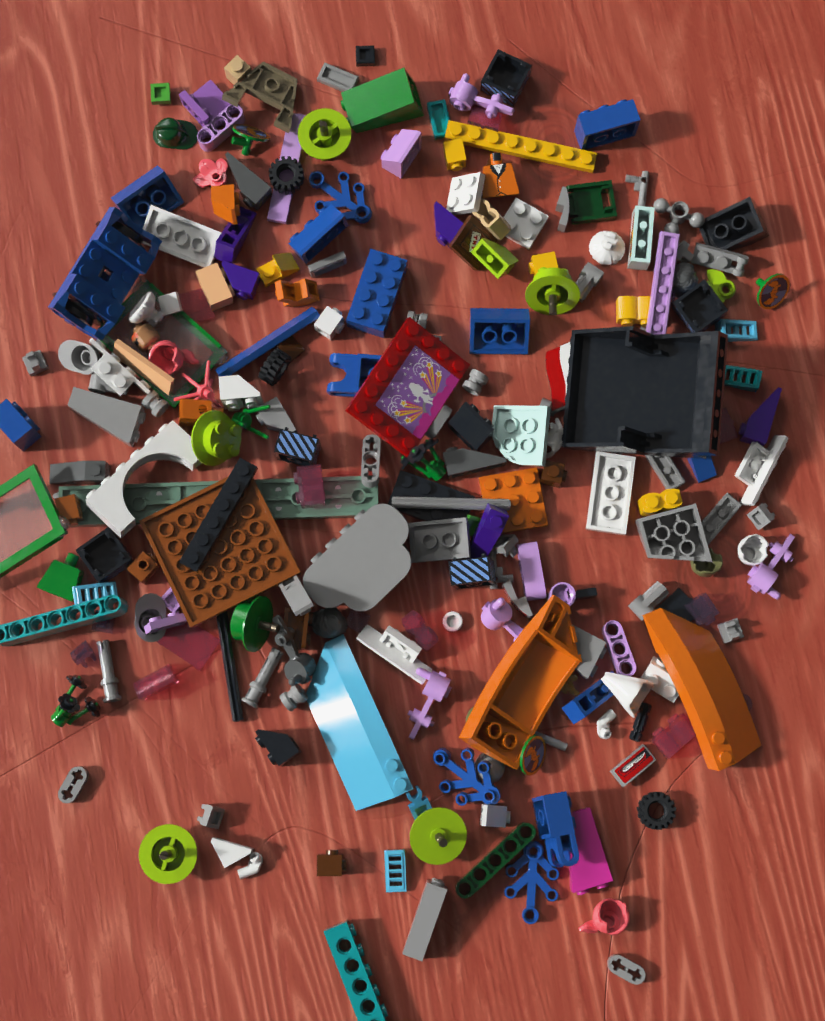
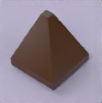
M293 336L277 345V348L291 356L290 363L305 351Z

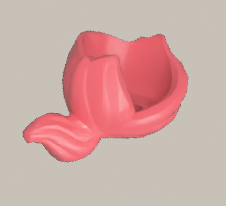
M168 340L157 342L150 350L148 356L150 362L169 375L178 371L184 361L193 365L199 364V360L195 358L192 351L188 349L180 350L174 342Z
M612 898L603 899L594 908L593 920L585 922L578 929L580 932L597 933L598 931L610 935L622 933L630 922L626 903Z

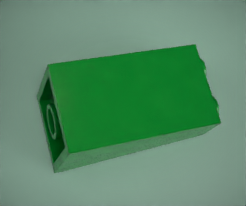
M405 68L341 92L343 99L341 100V106L347 112L348 117L346 119L356 133L424 116L415 81Z

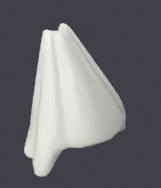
M605 672L604 677L601 678L603 683L633 718H635L642 701L655 685L653 682L645 679Z

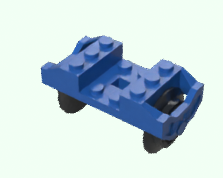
M109 207L102 220L96 223L97 228L58 292L52 294L54 298L48 306L56 315L64 318L65 322L76 326L77 329L96 340H103L105 335L116 324L125 309L121 305L139 274L147 273L162 243L159 238L143 230L116 207ZM143 241L151 245L148 252L142 246ZM93 324L103 325L98 330L92 328Z

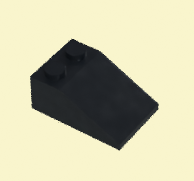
M751 197L705 218L704 224L699 227L705 245L728 251L752 245L769 236L756 202Z

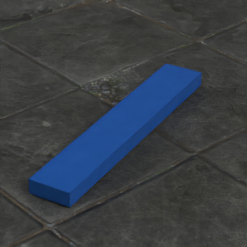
M310 307L215 369L219 377L234 374L318 319L320 314L315 308Z

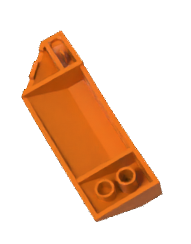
M658 608L642 615L654 649L660 656L686 709L708 769L721 771L738 763L762 746L741 689L711 632L663 608Z

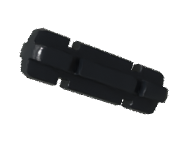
M645 702L641 703L639 707L640 712L637 713L632 727L634 730L631 731L629 739L635 742L641 740V732L644 731L649 717L647 715L650 713L652 705Z

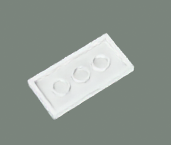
M154 205L150 206L143 226V230L155 235L162 241L159 250L201 267L213 264L216 240L222 232ZM143 241V244L151 246L147 242Z
M596 451L586 530L626 535L636 457Z

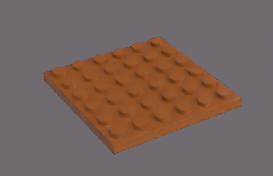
M228 477L139 520L191 629L236 607L240 603L246 602L278 586V584L293 578V576L301 574L254 478H252L198 573L180 564L179 561Z

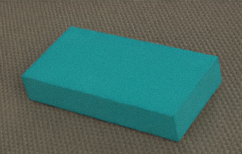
M443 99L428 102L426 106L434 139L445 138L448 120H450L446 101Z

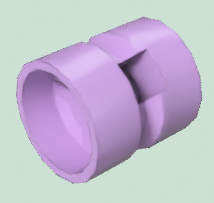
M566 582L555 584L547 595V601L552 595H556L569 606L576 599L575 589Z

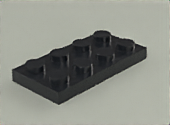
M400 470L388 504L392 506V497L475 498V496ZM396 508L400 513L422 521L467 517V514L469 515L470 510Z

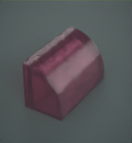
M168 664L133 683L139 700L144 701L180 681L171 664Z

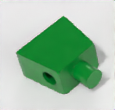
M68 552L64 563L54 560L40 580L37 588L74 602L72 587L81 585L84 575L82 570L75 568L79 556Z

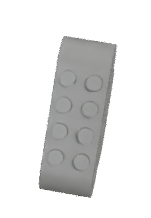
M377 504L366 512L364 509L361 510L354 517L356 522L352 526L347 524L340 531L341 536L338 539L333 538L325 545L327 550L323 554L318 552L310 560L313 564L304 574L303 586L306 593L315 603L325 608H333L344 602L353 610L367 611L382 600L408 574L411 567V555L404 542L409 534V525L406 518L395 507L389 504Z

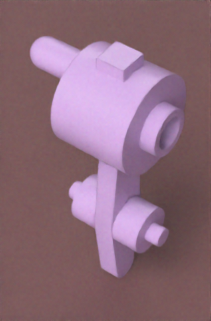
M467 73L463 74L461 80L456 83L454 88L451 87L449 91V102L455 109L460 111H469L472 105L476 104L487 108L485 114L489 119L495 118L498 112L512 116L515 111L514 108L502 104L503 98L499 93L497 95L493 94L491 99L477 96L478 90L468 83L470 76Z
M790 533L782 545L777 541L769 543V547H771L769 551L774 554V557L768 566L761 563L751 568L747 574L750 576L747 583L752 586L751 590L755 593H767L776 600L780 599L781 594L771 587L779 575L773 571V568L780 559L785 563L787 561L792 562L794 559L792 557L793 553L788 550V547L795 536Z
M504 598L495 599L491 603L488 601L482 607L481 620L488 629L499 630L504 627L514 637V641L517 639L523 628L510 620L512 609Z
M417 668L416 670L417 675L428 680L422 692L428 698L422 711L414 708L413 711L409 710L407 714L410 716L409 720L415 722L409 738L413 740L420 726L428 728L429 725L433 727L435 723L431 721L433 717L427 714L433 699L441 702L442 698H447L452 687L449 686L451 679L447 678V674L439 671V673L432 671L431 673L423 668Z

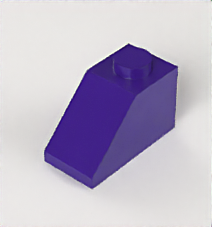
M436 201L434 203L436 239L441 245L449 246L463 225V222Z
M222 261V267L236 296L243 300H247V298L253 300L261 280L260 274Z

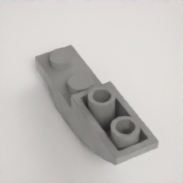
M297 575L278 584L295 616L299 614L302 616L311 611V607L314 605Z

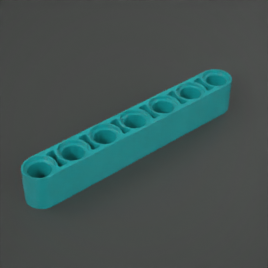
M109 595L0 625V645L8 647L116 618L127 612L128 603L119 596ZM119 601L118 608L114 610V604ZM100 607L99 613L95 615V609ZM80 612V618L76 620V614ZM61 617V623L57 625V620ZM42 622V628L38 630V625ZM23 627L24 631L19 635V631ZM2 633H5L4 638L1 640Z

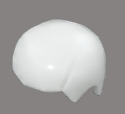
M753 534L746 536L738 545V557L745 565H759L768 556L767 547L769 544L761 535Z

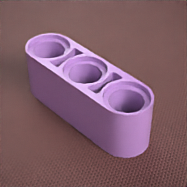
M232 104L228 105L198 132L197 139L203 151L210 152L234 133L232 130L233 125H243L245 118L240 105L238 107ZM233 114H239L238 117H231ZM219 126H225L222 130L217 129ZM205 138H211L210 141L203 142Z
M537 541L517 544L518 561L524 595L527 601L546 598V588Z
M611 620L602 627V635L617 674L632 676L636 672V664L621 624L618 621ZM608 625L616 627V635H610L607 632ZM616 644L623 646L624 652L622 655L615 653L614 646ZM623 663L629 664L631 668L629 674L622 672L621 665Z

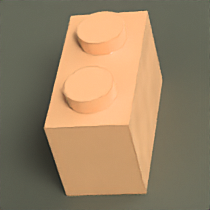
M218 263L196 271L197 279L211 311L233 303L232 296L235 295L231 284L227 286L225 281L227 275L223 268H219Z

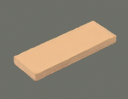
M117 339L114 342L113 353L121 359L122 363L129 366L167 395L172 392L175 380L172 376L121 340Z

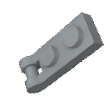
M696 243L691 263L743 277L745 272L744 266L748 263L749 257ZM732 260L738 262L737 266L731 265Z

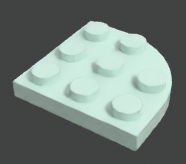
M494 405L492 418L494 433L492 437L496 448L503 454V457L523 466L545 467L551 407Z

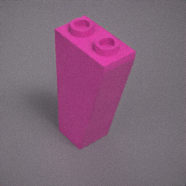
M589 807L571 812V816L576 821V828L574 830L579 860L575 865L569 866L570 890L572 893L577 892V895L588 893L589 888L595 886L597 889L609 886L608 882L613 881Z

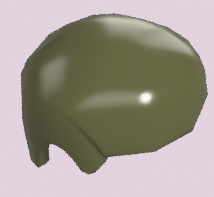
M709 548L712 562L690 561L693 572L700 577L709 578L717 574L723 565L721 554L714 553L712 548Z

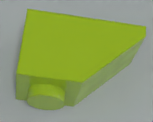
M482 238L471 251L497 279L507 275L519 261L506 247L486 238Z

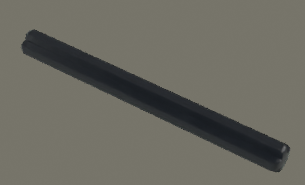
M226 611L216 616L232 721L239 722L243 721L244 717Z

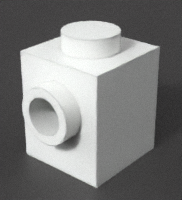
M327 306L314 323L315 330L329 340H332L336 333L339 334L344 328L342 312L335 307L331 309Z

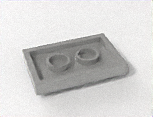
M467 517L408 523L411 563L451 560L453 557L457 559L471 558Z

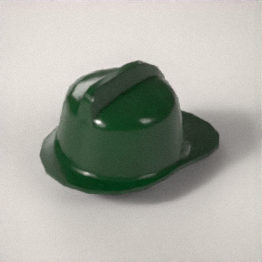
M164 118L154 127L153 139L157 145L163 148L189 149L197 143L198 130L191 122Z

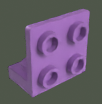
M209 80L193 94L189 95L185 90L179 94L182 105L202 127L230 105V103L222 100L223 92L212 80Z

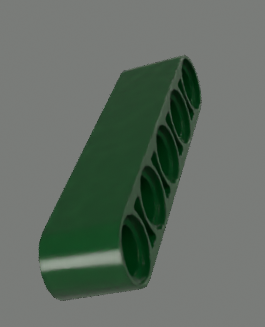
M527 822L517 825L457 881L455 885L457 895L466 899L477 892L533 840L536 834L534 826ZM529 826L531 829L530 836L522 837L520 834L521 828ZM509 840H514L516 843L515 850L507 851L505 843ZM493 854H498L501 857V862L497 866L490 864V857ZM479 868L484 869L486 872L482 880L474 877L475 871ZM462 883L470 885V891L467 894H462L459 891V886Z

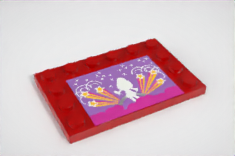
M408 317L345 411L405 457H408L411 449L419 445L470 364L411 317Z

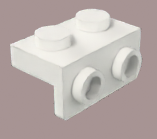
M653 656L640 678L653 682L655 685L651 690L674 703L679 694L661 658Z

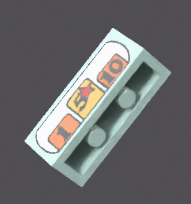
M635 205L631 220L627 269L646 271L651 260L655 207Z

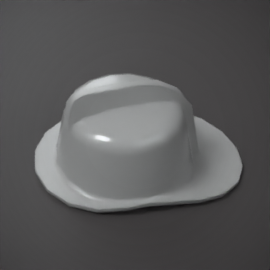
M76 340L64 341L58 350L59 360L65 368L85 375L93 373L91 370L92 366L101 358L100 352L94 346Z
M153 593L140 597L135 606L134 626L139 637L146 642L158 641L166 632V629L150 634L145 633L144 626L149 623V619L161 616V619L166 618L165 602L160 596Z

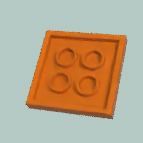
M537 467L478 478L482 499H510L511 508L507 511L509 518L501 534L548 526Z

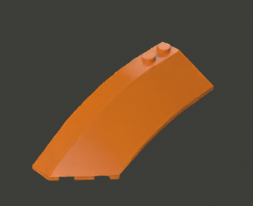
M556 595L550 597L522 630L502 658L480 694L459 736L461 740L471 747L518 770L520 765V755L525 742L535 734L555 697L578 664L582 662L581 654H578L576 642L578 640L575 627L572 626L570 620V606Z

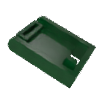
M612 180L566 186L567 192H573L568 193L572 225L616 220L617 211ZM608 193L610 206L603 209L601 194Z

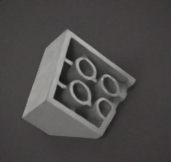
M696 503L635 520L640 540L648 558L712 562Z

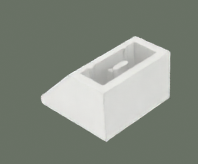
M241 376L219 377L220 400L228 411H239L240 408L246 407L251 409L264 404L260 392Z

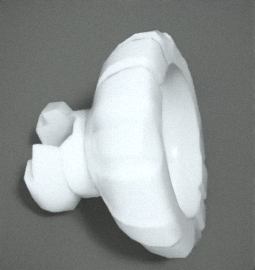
M600 231L596 233L589 244L590 255L602 265L618 263L626 250L622 237L613 231Z
M147 292L134 306L128 317L130 323L136 324L146 320L155 327L158 321L160 322L163 319V312L155 309L156 299L152 292Z

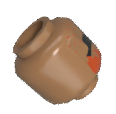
M140 323L132 330L134 332L132 342L142 352L150 353L152 347L161 340V335L149 323L144 325Z

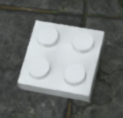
M478 172L453 177L446 209L454 216L478 212L485 175Z
M515 198L503 217L511 226V231L505 237L529 250L549 216L522 200Z

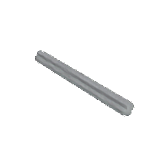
M392 497V506L395 508L485 510L488 503L506 511H509L511 508L510 499Z

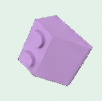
M402 129L399 134H395L391 140L392 145L388 150L385 149L381 155L382 168L402 178L421 149L422 133L417 130Z

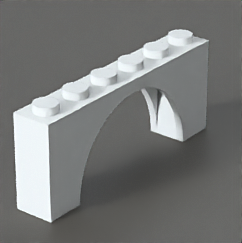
M173 420L169 424L165 423L155 437L151 436L148 438L142 449L135 450L130 456L131 459L126 463H121L111 477L107 476L97 490H91L86 496L87 507L120 538L136 525L135 518L125 505L123 492L128 478L137 468L148 462L169 460L180 463L194 471L202 463L193 452L191 436Z

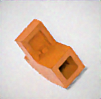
M304 278L294 283L283 280L275 282L277 300L283 302L284 307L303 306L320 300L316 281Z

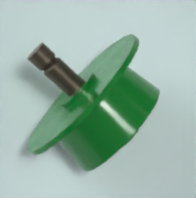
M259 596L252 603L246 601L238 604L233 612L230 624L231 635L235 640L243 641L244 647L249 652L260 650L267 641L270 631L278 633L280 630V625L272 624L273 607L271 601L265 596Z

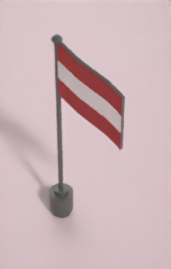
M570 342L546 352V372L552 401L551 417L565 410Z

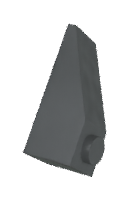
M227 152L225 156L243 197V202L249 208L253 207L258 211L272 196L271 187Z
M457 447L448 448L443 453V461L448 479L502 467L507 462L506 458L464 448L457 449Z
M76 461L50 464L49 484L101 485V482L107 476H110V465L106 461Z

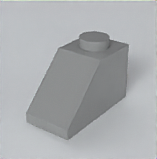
M277 397L261 405L271 406L270 409L258 411L256 418L261 426L265 424L267 429L277 432L280 429L285 430V427H287L289 431L297 433L296 428Z

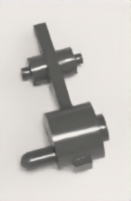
M276 615L273 618V623L280 625V630L275 636V642L277 645L284 647L290 658L284 667L285 676L289 680L288 683L290 686L308 683L311 681L310 676L316 671L315 660L307 653H298L293 639L296 636L295 630L292 627H287L281 616Z

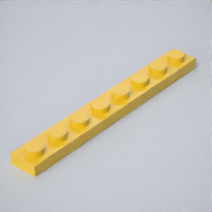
M448 120L444 141L462 138L463 145L501 152L507 155L593 173L597 153L451 120Z

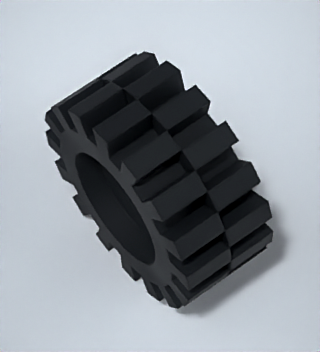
M282 156V160L279 161L277 158L275 159V164L272 162L271 168H269V178L274 190H278L281 194L285 192V195H289V191L293 194L295 189L300 190V185L302 186L304 183V172L301 163H298L297 159L294 158L292 160L290 156L285 159ZM285 169H289L294 173L293 179L287 182L279 178L280 172Z
M279 348L274 349L263 363L264 365L261 367L258 377L269 385L274 386L281 379V376L284 375L285 370H287L291 356Z
M650 792L644 795L638 802V818L648 828L662 830L667 828L669 824H672L673 818L676 817L675 803L664 793ZM656 802L660 803L664 808V814L659 819H654L649 814L650 805Z

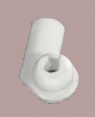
M609 709L597 721V734L600 738L609 739L611 737L609 723L617 717L612 709Z
M258 852L250 854L248 866L237 870L240 879L259 872L263 862L261 854Z

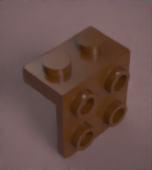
M285 607L284 622L287 627H292L296 632V636L293 639L297 650H305V647L310 645L311 633L307 632V628L312 626L313 612H308L302 616L300 614L295 616L291 608Z

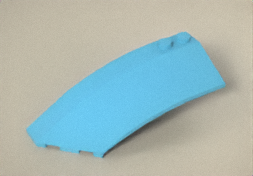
M344 634L325 642L316 665V671L306 692L308 696L307 702L354 808L358 811L412 790L413 786Z

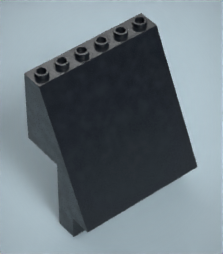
M635 326L572 330L570 357L568 359L569 371L567 376V393L565 396V415L563 417L562 447L579 451L706 459L707 456H719L728 335L720 331L653 335Z

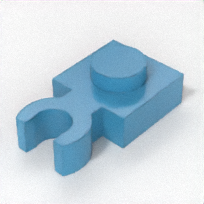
M415 786L417 790L415 795L411 796L409 792L405 793L408 800L412 802L408 807L414 820L424 811L432 808L427 796L422 797V791L419 786Z

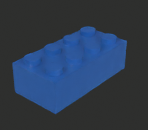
M370 249L346 319L347 327L384 338L408 268V260Z

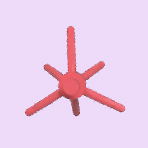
M210 360L206 364L205 383L199 385L185 373H181L182 377L197 388V392L175 397L174 401L196 397V400L210 399L217 408H222L214 399V392L211 388L213 379L209 380Z

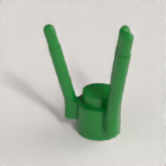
M264 405L251 409L245 408L243 412L234 413L231 420L241 426V428L268 439V435L250 426L252 418L249 414L270 409L271 406Z

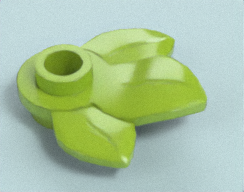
M707 270L708 281L706 282L722 303H724L725 299L733 297L736 291L734 283L726 280L724 273L719 270ZM727 287L729 289V292L724 293L722 291V288Z

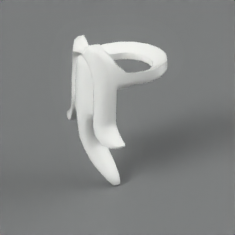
M555 418V424L549 423L551 429L548 432L547 445L552 450L546 453V459L551 458L562 446L563 426L558 418Z

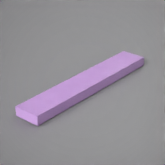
M293 113L291 130L289 133L285 132L279 161L282 160V156L285 159L290 156L292 160L295 158L299 163L302 147L298 140V128L306 115ZM285 169L279 174V178L285 182L292 180L294 177V173L289 169ZM273 188L267 221L287 224L293 195L291 191H289V195H285V192L281 194Z
M664 231L659 233L646 332L653 335L666 334L680 238V234Z

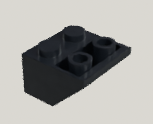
M465 402L448 422V427L471 450L478 452L492 439L494 433L492 427L494 425L489 419H483L478 414L480 411L475 405H469Z
M259 729L256 731L258 736L255 739L261 748H267L269 751L267 757L273 765L283 766L302 753L291 735Z

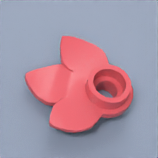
M220 158L216 162L210 159L200 161L199 170L201 173L193 178L196 185L202 188L226 185V172L228 170L226 160Z

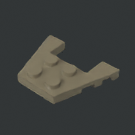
M262 62L248 73L241 82L238 81L232 89L224 92L222 100L238 107L245 93H248L281 110L273 126L289 133L292 125L297 78Z

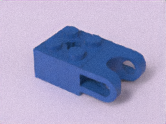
M331 354L329 358L330 364L333 367L343 369L346 372V376L341 381L330 382L327 385L326 392L331 396L354 398L382 355Z
M567 791L532 798L539 839H544L550 865L553 867L575 865L579 860L574 830L576 828V821L571 816L570 808L572 807L570 796H567Z

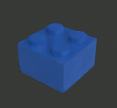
M6 399L0 404V428L24 452L42 437L38 433L40 428L15 401L11 403Z

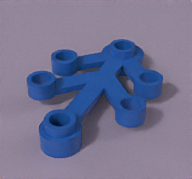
M314 171L310 174V185L315 189H322L335 199L325 202L322 200L317 201L314 205L317 213L321 210L317 208L318 205L328 207L332 204L335 208L346 207L351 210L350 212L343 213L346 220L354 219L356 222L364 224L371 219L372 211L365 205L363 195L365 188L362 183H355L353 186V192L357 196L356 205L350 200L348 185L350 178L347 172H340L338 175L342 194L325 182L324 175L321 172ZM342 176H346V177H347V179L344 180V181L341 180L340 178H341ZM319 179L320 183L315 184L314 180ZM357 187H361V188H362V190L359 191V192L356 191L355 189H356ZM361 212L366 214L364 217L359 216Z
M440 748L433 754L434 762L439 766H446L462 779L454 781L443 780L439 785L441 792L448 793L452 789L473 787L478 791L471 794L460 792L455 798L456 803L460 806L473 801H483L487 805H495L499 802L501 794L499 789L492 783L491 764L489 761L483 760L477 766L478 771L483 775L484 784H482L477 779L473 749L465 748L461 752V758L466 762L467 771L451 760V754L446 748ZM465 751L470 753V758L465 756ZM438 755L443 757V761L438 759ZM485 764L487 766V770H483L481 765ZM443 784H448L449 789H445ZM488 792L492 794V799L487 797ZM460 796L465 798V802L460 800Z
M530 841L523 848L524 855L513 865L510 864L505 869L506 875L512 878L518 874V870L529 862L528 871L512 886L509 885L504 889L505 896L512 899L527 884L526 908L522 911V918L528 924L536 923L539 918V913L535 909L536 884L545 893L547 900L553 902L558 898V892L551 888L537 872L538 862L546 871V875L550 880H556L559 877V871L552 867L543 857V846L537 841ZM532 847L537 849L535 855H531L529 852ZM510 867L515 868V873L513 875L508 874V869ZM551 870L556 871V876L554 878H551L549 876V872ZM509 888L514 889V894L512 896L507 895V890ZM550 891L555 892V897L553 899H550L548 897V893ZM532 911L534 913L533 918L528 919L526 913Z

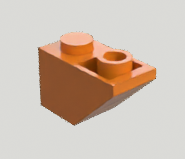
M234 184L211 186V201L214 214L232 224H237V216H241L239 192H235Z

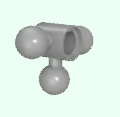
M659 198L654 202L653 207H655L657 213H670L671 222L665 225L664 232L678 234V224L684 223L685 220H689L690 225L695 228L701 227L705 222L702 213H688L689 207L685 202L678 201L672 206L664 198ZM681 210L684 215L678 216L674 211Z

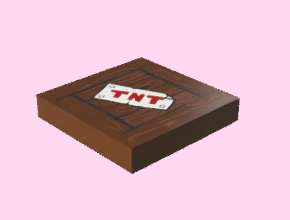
M469 215L448 247L473 270H478L482 263L471 251L482 238L495 243L498 239L473 215Z

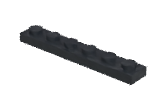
M239 458L181 557L180 564L197 573L199 572L257 472V466Z

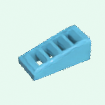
M720 319L715 323V331L728 335V342L758 340L757 321ZM746 327H749V335H747Z
M116 582L73 586L74 605L90 601L89 590H92L93 600L99 598L98 589H100L101 597L109 595L118 596ZM81 590H84L85 601H82Z
M405 849L384 850L386 892H407ZM401 856V860L389 861V857ZM389 865H401L402 869H389ZM389 873H402V877H390ZM402 881V886H390V882Z

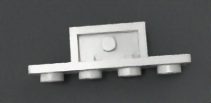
M93 338L89 340V343L103 355L92 366L91 370L119 396L132 383L138 386L146 395L151 392L149 390L151 386L143 379L139 381L135 377L136 373L129 366L123 367L119 363L121 359L113 352L109 354L105 350L106 345L99 339L95 341Z
M775 435L767 449L757 442L751 443L734 475L748 485L740 501L742 505L754 506L759 500L760 493L767 484L772 470L777 465L778 458L786 447L789 439L787 436Z
M367 624L356 638L421 685L426 679L416 674L417 668H423L432 672L429 666L417 659L422 648L415 641L408 639L399 630L394 629L390 625L381 634Z

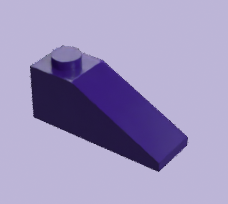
M240 206L241 216H237V224L228 222L216 240L215 259L233 264L256 218V212Z
M778 387L744 423H741L738 434L741 435L739 441L748 444L757 442L761 446L767 443L782 388Z
M490 503L487 504L470 542L471 558L482 557L483 553L486 556L489 555L509 518V514L505 509Z

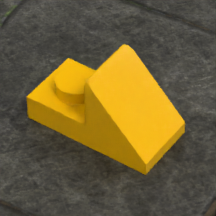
M291 252L273 254L272 261L256 268L265 287L300 270Z

